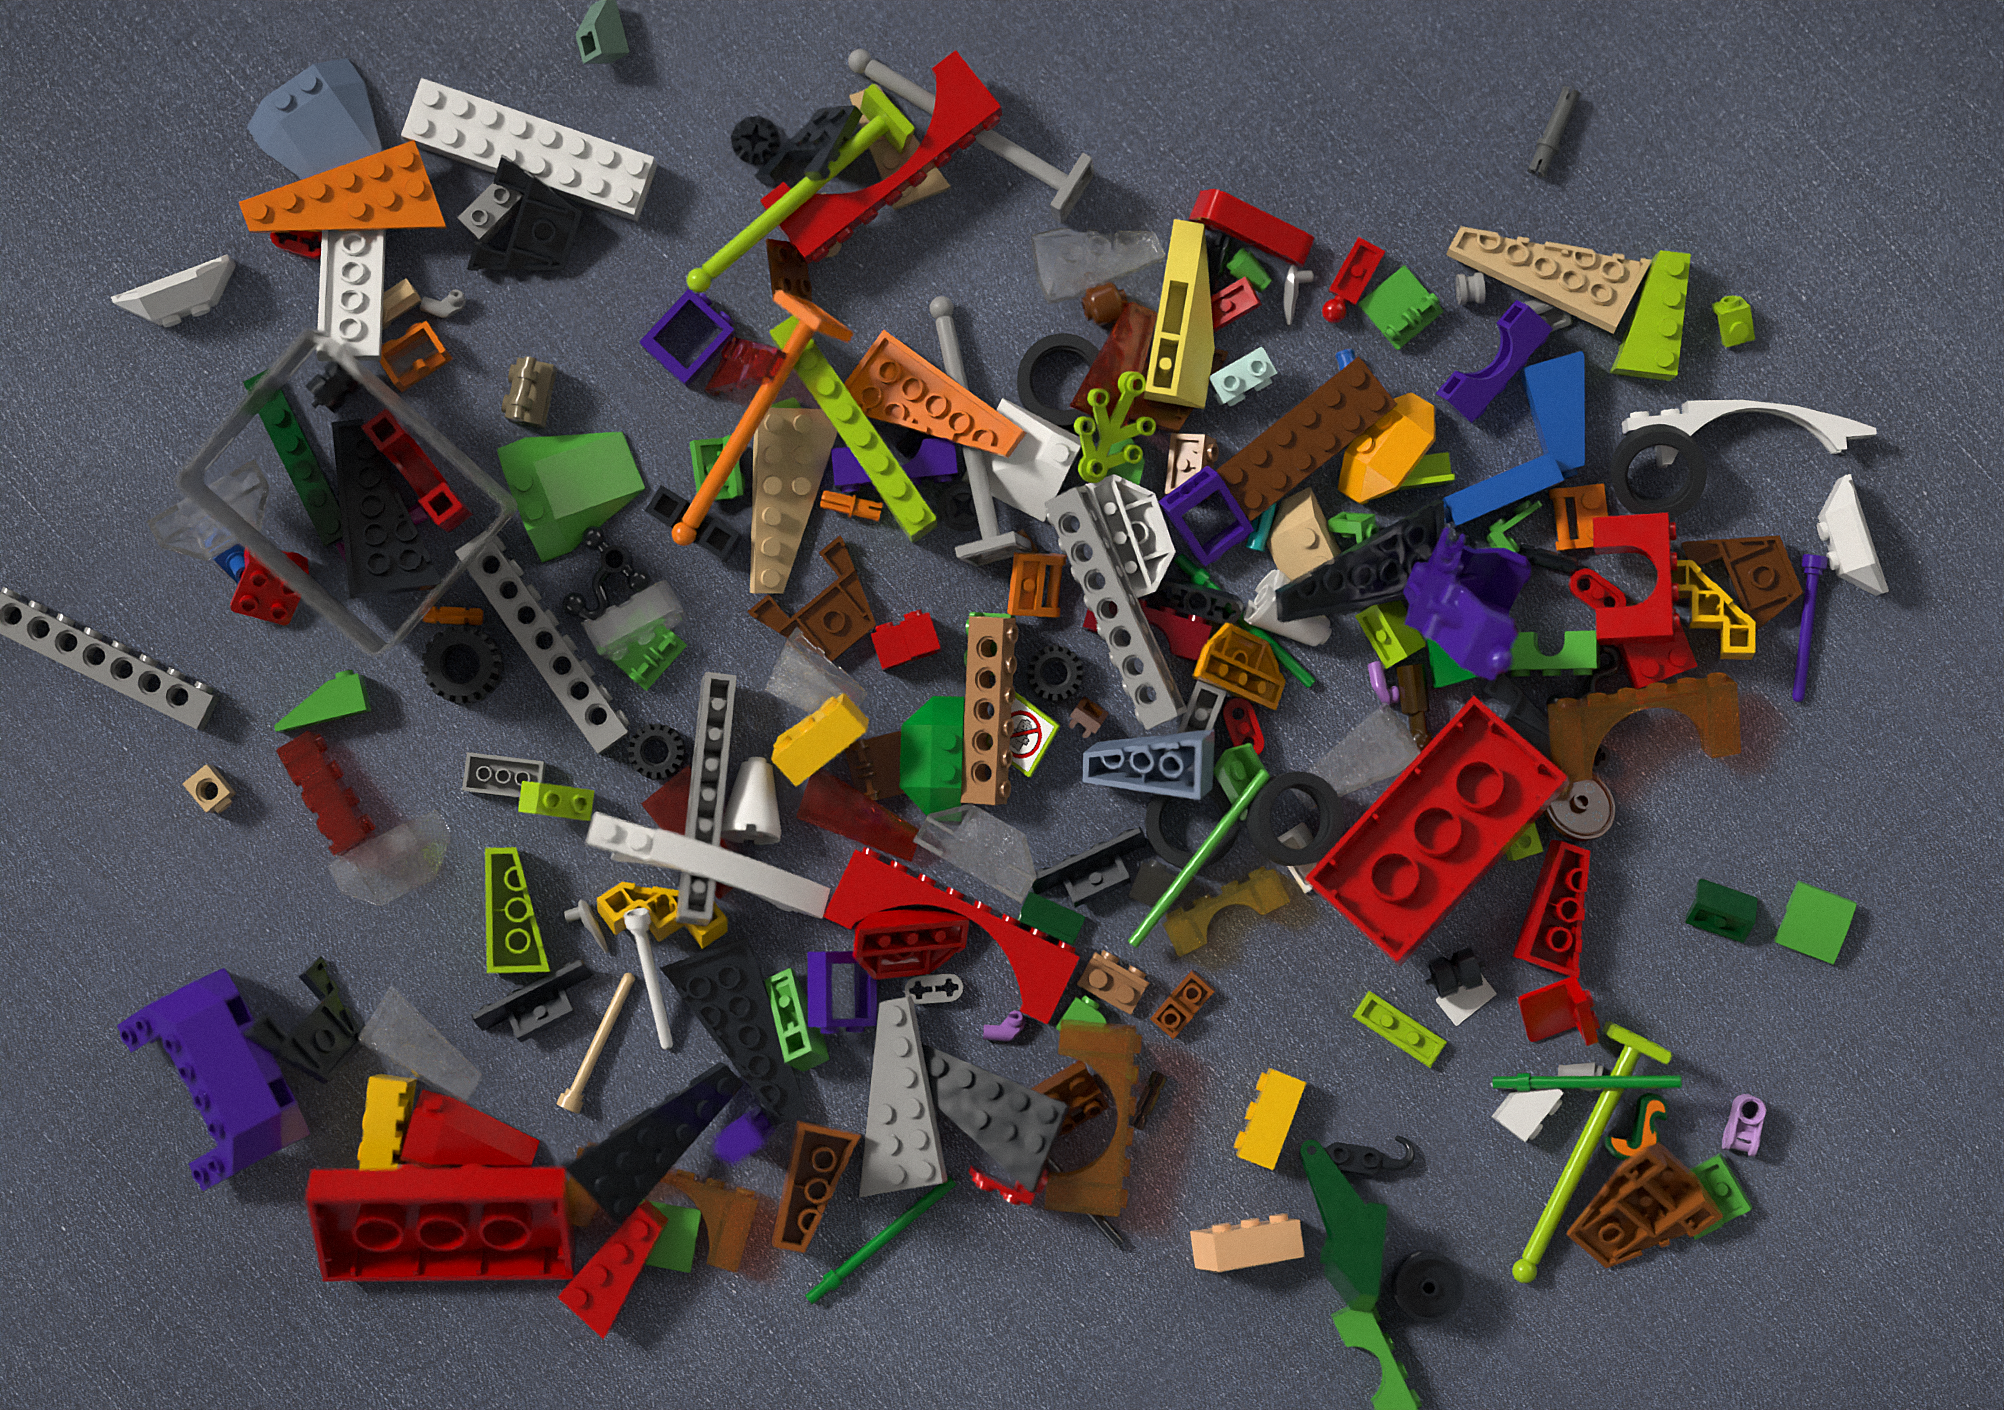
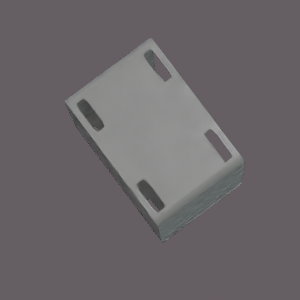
M305 329L178 474L177 486L181 492L366 653L378 655L400 644L512 518L517 511V501L336 340L325 337L328 331ZM319 345L325 348L498 500L502 506L501 517L389 644L208 488L204 482V475L211 465L276 391L286 384Z

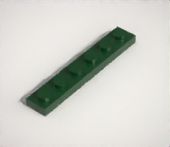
M271 368L243 381L248 394ZM282 388L278 389L258 414L323 545L327 547L343 539L340 505Z

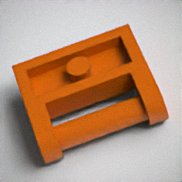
M1604 484L1549 490V498L1553 500L1558 536V541L1555 542L1556 551L1593 548L1592 517L1608 516ZM1565 498H1573L1578 539L1570 540Z
M1014 552L1007 613L1019 616L1060 617L1061 607L1058 606L1062 569L1066 565L1067 556L1056 553ZM1046 565H1050L1046 605L1042 606Z

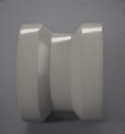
M1482 272L1475 273L1469 277H1466L1464 274L1456 275V295L1459 305H1465L1468 301H1475L1476 303L1485 302V282Z

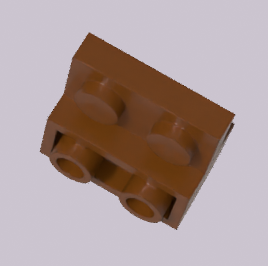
M1082 1059L1031 1088L1036 1092L1070 1105L1058 1137L1070 1133L1078 1125L1099 1116L1102 1111L1109 1108Z

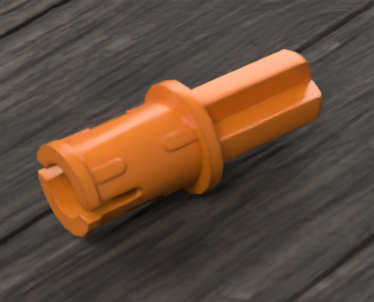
M827 490L823 492L820 507L823 509L848 514V518H851L853 515L874 520L875 522H879L883 505L881 502L857 498L856 494L848 496Z

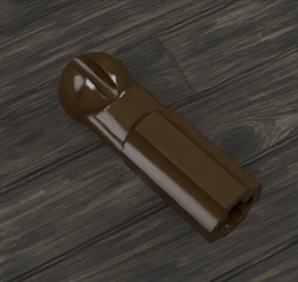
M1425 664L1397 667L1402 714L1408 716L1410 730L1405 737V747L1407 752L1414 757H1417L1434 739L1433 734L1427 729L1425 714L1430 711Z

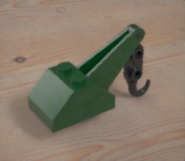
M1402 1136L1395 1137V1140L1402 1143L1406 1149V1154L1402 1159H1392L1373 1147L1335 1142L1327 1148H1323L1319 1142L1307 1140L1302 1144L1299 1151V1158L1303 1164L1328 1235L1321 1248L1320 1264L1325 1265L1324 1276L1351 1310L1371 1312L1378 1299L1388 1205L1370 1202L1365 1205L1341 1172L1372 1176L1387 1171H1403L1413 1163L1415 1151L1412 1143Z

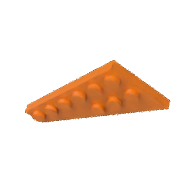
M415 140L239 202L250 233L321 232V230L365 231L404 228L447 229Z
M884 329L844 383V386L866 417L1005 458L1010 457L1026 435L1024 430Z

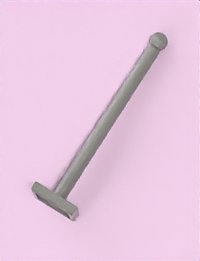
M856 49L849 55L848 65L853 72L858 74L865 73L867 77L933 115L935 95L877 60H872L870 53L864 49ZM984 129L975 136L977 143L1058 191L1050 207L1053 219L1061 224L1066 221L1094 176L1093 160L1085 153L1081 154L1073 169L1067 175L992 129L989 131Z
M938 296L930 303L929 310L932 317L936 319L935 324L946 374L969 391L953 317H951L954 312V305L949 298ZM962 445L982 540L955 547L957 558L977 567L1014 557V552L1030 553L1032 547L1029 539L1014 531L1000 535L982 450Z

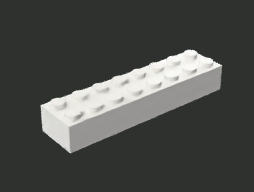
M423 78L420 80L401 133V137L406 143L415 140L419 148L495 174L501 154L505 155L562 196L637 222L658 165L653 156Z

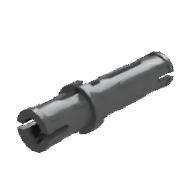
M1562 87V92L1543 137L1537 140L1536 146L1538 148L1527 170L1530 174L1535 176L1538 170V177L1545 178L1554 154L1559 153L1560 140L1581 95L1576 89H1573L1570 95V87Z

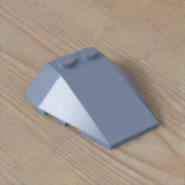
M348 58L315 63L262 99L247 126V129L265 154L274 158L301 179L383 151L374 122V114L368 100L366 84Z

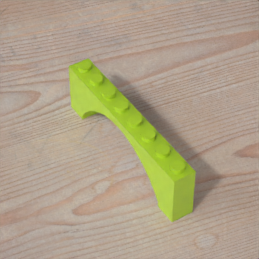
M794 315L769 331L772 341L780 353L799 323V319ZM811 338L794 366L793 371L836 428L913 544L938 526L937 518Z

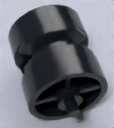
M329 361L324 366L325 373L323 375L316 374L305 386L314 395L315 401L311 405L315 409L319 405H325L335 414L346 403L345 396L347 394L354 395L364 383L341 362Z
M1470 947L1453 953L1451 960L1441 956L1428 961L1431 975L1430 979L1425 980L1427 986L1433 984L1440 999L1457 994L1461 986L1466 990L1483 986L1480 971L1486 964L1484 961L1478 962Z

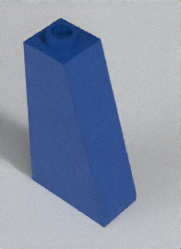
M1583 351L1530 365L1519 371L1543 454L1553 453L1563 479L1578 475L1577 469L1585 465V378Z
M1550 452L1444 497L1442 501H1444L1445 524L1450 523L1452 529L1554 488L1564 479L1553 453Z

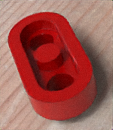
M1586 568L1580 569L1570 577L1569 590L1571 594L1594 612H1596V608H1606L1604 606L1605 598L1613 600V607H1626L1624 593L1595 571ZM1581 579L1589 583L1587 590L1580 589L1579 581Z
M1243 698L1230 700L1224 706L1222 716L1233 748L1243 745V739L1250 737L1254 742L1253 748L1257 755H1259L1264 748V737L1252 705ZM1235 708L1243 711L1242 719L1236 720L1233 718L1232 711Z

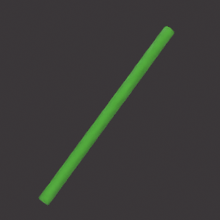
M1260 769L1129 938L1128 942L1138 949L1271 776Z

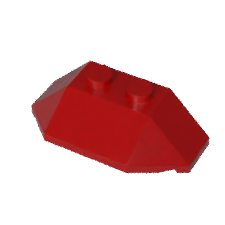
M929 908L871 912L856 927L853 957L874 980L930 974L947 962L956 952L959 953L966 948L970 919L965 916Z

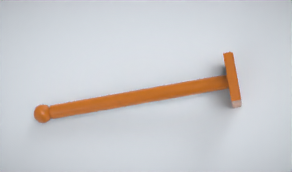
M777 290L772 300L796 316L800 321L682 518L683 521L673 527L672 538L676 544L688 546L694 542L696 529L699 528L815 331L847 343L854 334L852 330L813 302L782 290Z

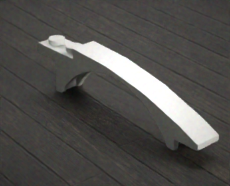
M1748 400L1687 401L1682 404V414H1680L1679 409L1662 410L1659 416H1649L1648 411L1630 413V418L1622 422L1623 434H1630L1634 430L1647 425L1667 424L1677 427L1691 436L1706 423L1722 416L1741 412L1769 413L1789 419L1807 429L1822 442L1830 454L1841 453V450H1846V440L1866 439L1877 434L1876 428L1848 418L1799 406ZM1656 445L1657 468H1666L1668 465H1671L1679 451L1670 446Z
M596 812L586 840V845L613 852L612 860L660 866L702 876L754 894L774 904L781 910L788 912L792 910L819 919L823 918L830 888L713 845L665 830H653Z

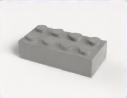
M467 752L462 791L520 798L522 781L544 783L546 762Z

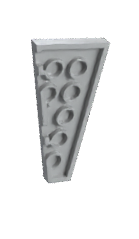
M912 996L879 1003L859 1197L948 1181Z

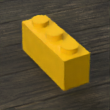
M1271 1068L1268 1069L1267 1074L1261 1073L1256 1085V1090L1260 1091L1256 1103L1250 1102L1245 1114V1119L1249 1120L1245 1132L1239 1131L1233 1148L1238 1149L1236 1153L1238 1157L1274 1170L1305 1088V1081Z

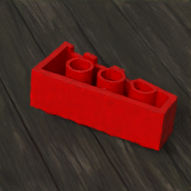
M647 1199L638 1206L557 1297L602 1339L613 1329L622 1308L625 1306L636 1281L639 1279L648 1258L652 1254L669 1221Z

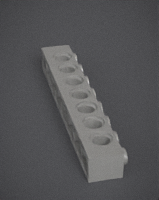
M1087 486L1075 487L1044 502L1047 508L1046 517L1049 523L1057 530L1060 537L1058 539L1059 546L1062 552L1068 555L1070 559L1072 575L1083 588L1085 593L1084 602L1096 617L1098 622L1096 624L1097 631L1109 646L1110 660L1122 675L1123 689L1132 698L1136 706L1135 715L1139 723L1148 730L1187 713L1188 710ZM1073 516H1076L1080 522L1078 531H1075L1071 526ZM1086 544L1091 547L1093 552L1090 560L1085 557L1083 552ZM1099 572L1105 577L1103 588L1096 582V576ZM1111 601L1115 602L1118 606L1116 616H1113L1109 611ZM1124 629L1131 635L1129 645L1122 640V631ZM1136 658L1143 662L1144 669L1142 673L1135 669L1134 662ZM1149 686L1153 687L1156 691L1157 697L1155 701L1150 700L1147 695Z
M487 531L482 532L455 551L461 561ZM496 535L467 567V570L597 754L601 755L631 734L627 729L631 723L621 709L615 712L609 703L613 699L611 694L603 684L599 687L591 678L595 672L585 659L581 662L574 654V651L578 648L568 634L562 637L556 628L560 624L550 609L544 611L538 601L542 597L532 584L526 586L520 577L524 574L523 570L514 558L511 561L507 559L502 552L507 548L499 536ZM491 558H498L500 562L499 570L494 574H488L485 570L486 562ZM508 583H515L518 588L517 595L512 599H505L503 596V588ZM526 608H533L536 614L534 621L530 624H523L520 619L521 612ZM544 633H551L553 636V644L548 649H541L538 645V639ZM561 658H568L571 662L570 671L564 675L558 674L556 663ZM579 683H586L589 687V694L583 700H577L573 694L575 686ZM597 708H603L607 713L606 721L601 725H595L591 720V714Z
M3 586L0 591L1 635L196 730L204 731L220 699L212 694L214 688L200 681H196L195 685L184 680L186 677L184 673L171 667L166 672L156 667L158 664L157 660L144 654L137 658L129 654L130 647L114 640L112 645L101 640L103 634L89 627L82 631L74 627L76 621L60 613L55 618L46 613L48 607L33 600L28 605L18 600L21 594ZM19 608L22 618L19 623L13 625L10 615L13 610ZM43 622H47L50 631L46 637L40 638L38 627ZM74 635L77 638V646L73 651L69 652L65 647V642L68 637ZM98 649H102L105 653V659L100 665H96L93 661V654ZM130 662L133 672L130 677L124 679L120 673L121 667L124 663ZM157 675L161 685L157 691L151 692L148 688V681L151 677ZM185 689L188 692V701L184 705L179 706L176 702V694L179 690Z
M705 672L700 688L685 837L719 848L736 675ZM681 871L676 922L704 926L709 924L712 919L715 880Z

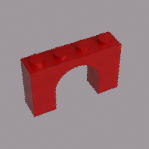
M385 408L362 426L377 448L390 459L420 497L419 502L439 527L450 533L473 515L399 418L390 410Z
M1668 513L1592 517L1593 548L1596 555L1617 553L1640 554L1649 559L1658 571L1656 587L1652 594L1643 602L1627 607L1596 608V631L1599 645L1675 641V632H1680V614L1674 613L1673 601H1679L1678 582L1673 583L1672 571H1678L1677 552H1671V541L1677 540L1676 522H1670Z

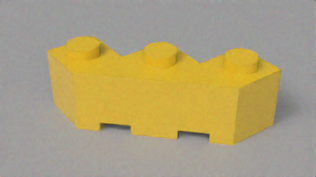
M1678 560V571H1672L1673 583L1678 582L1679 598H1689V628L1720 629V659L1752 660L1755 654V621L1733 603V600L1715 582L1713 583L1693 560Z
M621 882L596 898L598 913L615 935L626 929L624 914L637 908L648 909L651 920L649 930L658 942L685 925L703 949L728 932L727 917L714 900L712 919L707 926L676 922L679 890L655 886L647 888L636 886L635 883Z

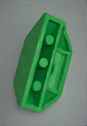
M933 696L901 725L899 787L929 819L961 820L964 697Z

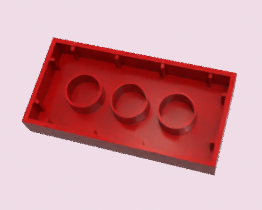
M1473 696L1304 879L1317 894L1398 967H1401L1569 785L1568 777Z
M406 1164L397 1169L311 1170L306 1202L323 1282L573 1279L576 1244L567 1174L562 1167L488 1168L481 1164H467L460 1168L425 1169L419 1165Z

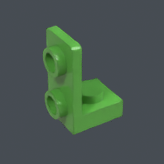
M1528 500L1513 510L1517 516L1508 522L1503 517L1488 527L1491 534L1486 536L1485 539L1491 548H1506L1515 553L1519 552L1520 550L1515 541L1510 536L1506 538L1503 532L1541 507V502L1537 501L1532 505Z
M1341 512L1328 520L1329 532L1341 533L1342 537L1356 536L1357 544L1379 532L1375 514Z

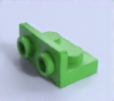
M1250 743L1225 750L1213 768L1215 776L1232 805L1260 769L1267 773ZM1248 807L1239 817L1241 820L1247 819Z

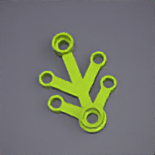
M1126 371L1119 377L1118 388L1122 394L1110 419L1106 410L1109 394L1103 389H1092L1088 394V403L1093 408L1096 424L1092 418L1084 416L1077 418L1074 423V429L1079 434L1084 454L1078 463V472L1086 482L1098 483L1105 478L1108 469L1125 462L1136 464L1142 459V449L1133 444H1127L1123 447L1122 451L1107 456L1113 444L1139 434L1150 436L1156 429L1155 421L1150 417L1144 416L1139 417L1134 423L1121 427L1134 398L1141 395L1146 388L1145 378L1138 372ZM1134 380L1137 381V385H1136V388H1135V389H1133V382H1134ZM1098 393H1100L1101 400L1097 404L1096 396ZM1086 421L1088 427L1086 431H1083L1082 425ZM1145 421H1147L1148 427L1144 431L1143 424ZM1097 425L1100 440L1095 448L1092 434ZM1133 449L1134 456L1130 459L1129 453ZM1096 463L1097 468L1096 471L1093 473L1092 468L1093 465Z

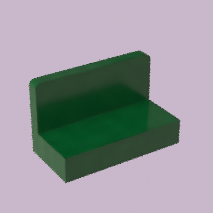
M1700 878L1697 882L1695 899L1686 914L1685 923L1744 943L1756 921L1758 899L1749 894Z
M1029 891L1017 920L1074 945L1086 917Z

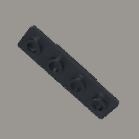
M1141 827L1127 829L1112 840L1096 843L1090 850L1079 855H1070L1061 863L1050 868L1044 867L1037 870L1034 875L1028 878L1034 893L1038 895L1064 883L1076 908L1131 883L1129 874L1120 857L1147 845L1144 832Z
M583 959L569 962L562 969L550 975L539 977L531 985L523 989L513 990L505 998L482 1006L471 1017L482 1031L509 1018L516 1038L521 1043L575 1016L576 1012L566 989L590 978L593 974Z

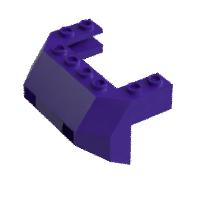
M225 968L197 979L146 1005L117 1025L121 1040L127 1045L130 1053L138 1050L148 1042L152 1044L163 1039L165 1050L171 1055L178 1068L179 1077L185 1082L192 1095L193 1104L205 1120L208 1133L214 1138L217 1147L188 1164L192 1170V1177L199 1184L202 1192L311 1134L271 1052L248 1039L243 1034L254 1023V1020Z

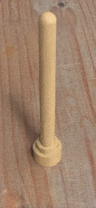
M625 973L571 1088H567L565 1093L561 1092L556 1103L557 1105L576 1114L580 1113L584 1104L582 1102L584 1097L582 1095L583 1089L635 981L632 973Z

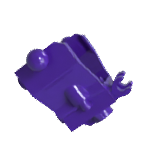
M1446 527L1442 531L1427 563L1417 561L1403 590L1410 604L1405 625L1417 629L1425 637L1436 641L1461 668L1470 671L1478 677H1484L1493 681L1497 673L1506 672L1513 664V656L1510 649L1518 633L1514 627V619L1508 616L1521 588L1531 578V565L1527 557L1506 548L1471 549L1464 546V534H1461L1457 541H1451L1448 539L1450 528Z

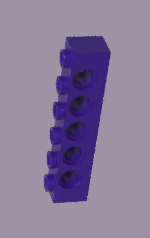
M757 1105L713 1139L716 1144L713 1146V1149L723 1163L728 1160L732 1166L763 1145L776 1130L759 1105Z

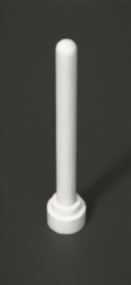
M637 908L626 912L624 920L626 928L630 929L631 933L635 935L661 1047L664 1050H669L673 1046V1041L647 935L651 920L648 909Z

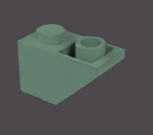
M599 0L592 4L575 34L583 64L613 63L630 53L616 0Z

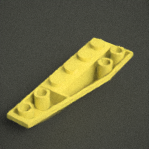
M1174 219L1143 399L1204 409L1215 349L1205 226L1200 223Z

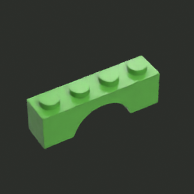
M1375 1305L1371 1312L1351 1310L1347 1306L1330 1314L1346 1347L1365 1348L1373 1352L1380 1361L1382 1381L1379 1389L1370 1399L1374 1409L1418 1410L1417 1408L1421 1407L1422 1404L1414 1389L1409 1391L1404 1382V1379L1408 1378V1374L1401 1360L1395 1362L1390 1352L1395 1347L1388 1332L1382 1334L1377 1323L1382 1321Z

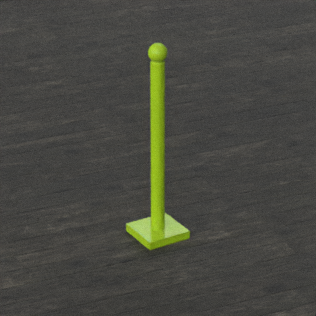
M872 83L865 89L860 111L870 122L838 149L841 155L836 162L830 161L828 169L831 173L826 180L810 181L806 176L705 262L702 268L691 270L687 276L688 287L696 293L707 291L711 286L712 280L721 275L880 137L884 136L902 155L910 147L915 127L882 91Z
M1606 1021L1602 1029L1611 1038L1625 1044L1610 1076H1631L1642 1053L1667 1065L1672 1057L1671 1052L1664 1047L1611 1021ZM1625 1088L1603 1089L1522 1254L1523 1259L1517 1260L1513 1265L1512 1274L1518 1282L1526 1284L1536 1278V1265L1539 1264Z

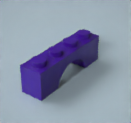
M1518 300L1510 306L1496 323L1500 332V347L1494 360L1487 367L1477 372L1464 373L1455 370L1435 393L1459 416L1471 423L1484 414L1490 401L1496 395L1503 392L1509 379L1515 372L1520 371L1526 365L1528 357L1536 348L1541 347L1546 342L1548 334L1553 330L1530 306Z
M941 438L923 439L917 455L910 462L901 466L914 487L922 485L921 480L934 479V484H944L952 482V477H958L954 442ZM849 447L831 449L836 489H842V493L860 492V487L872 486L873 490H877Z

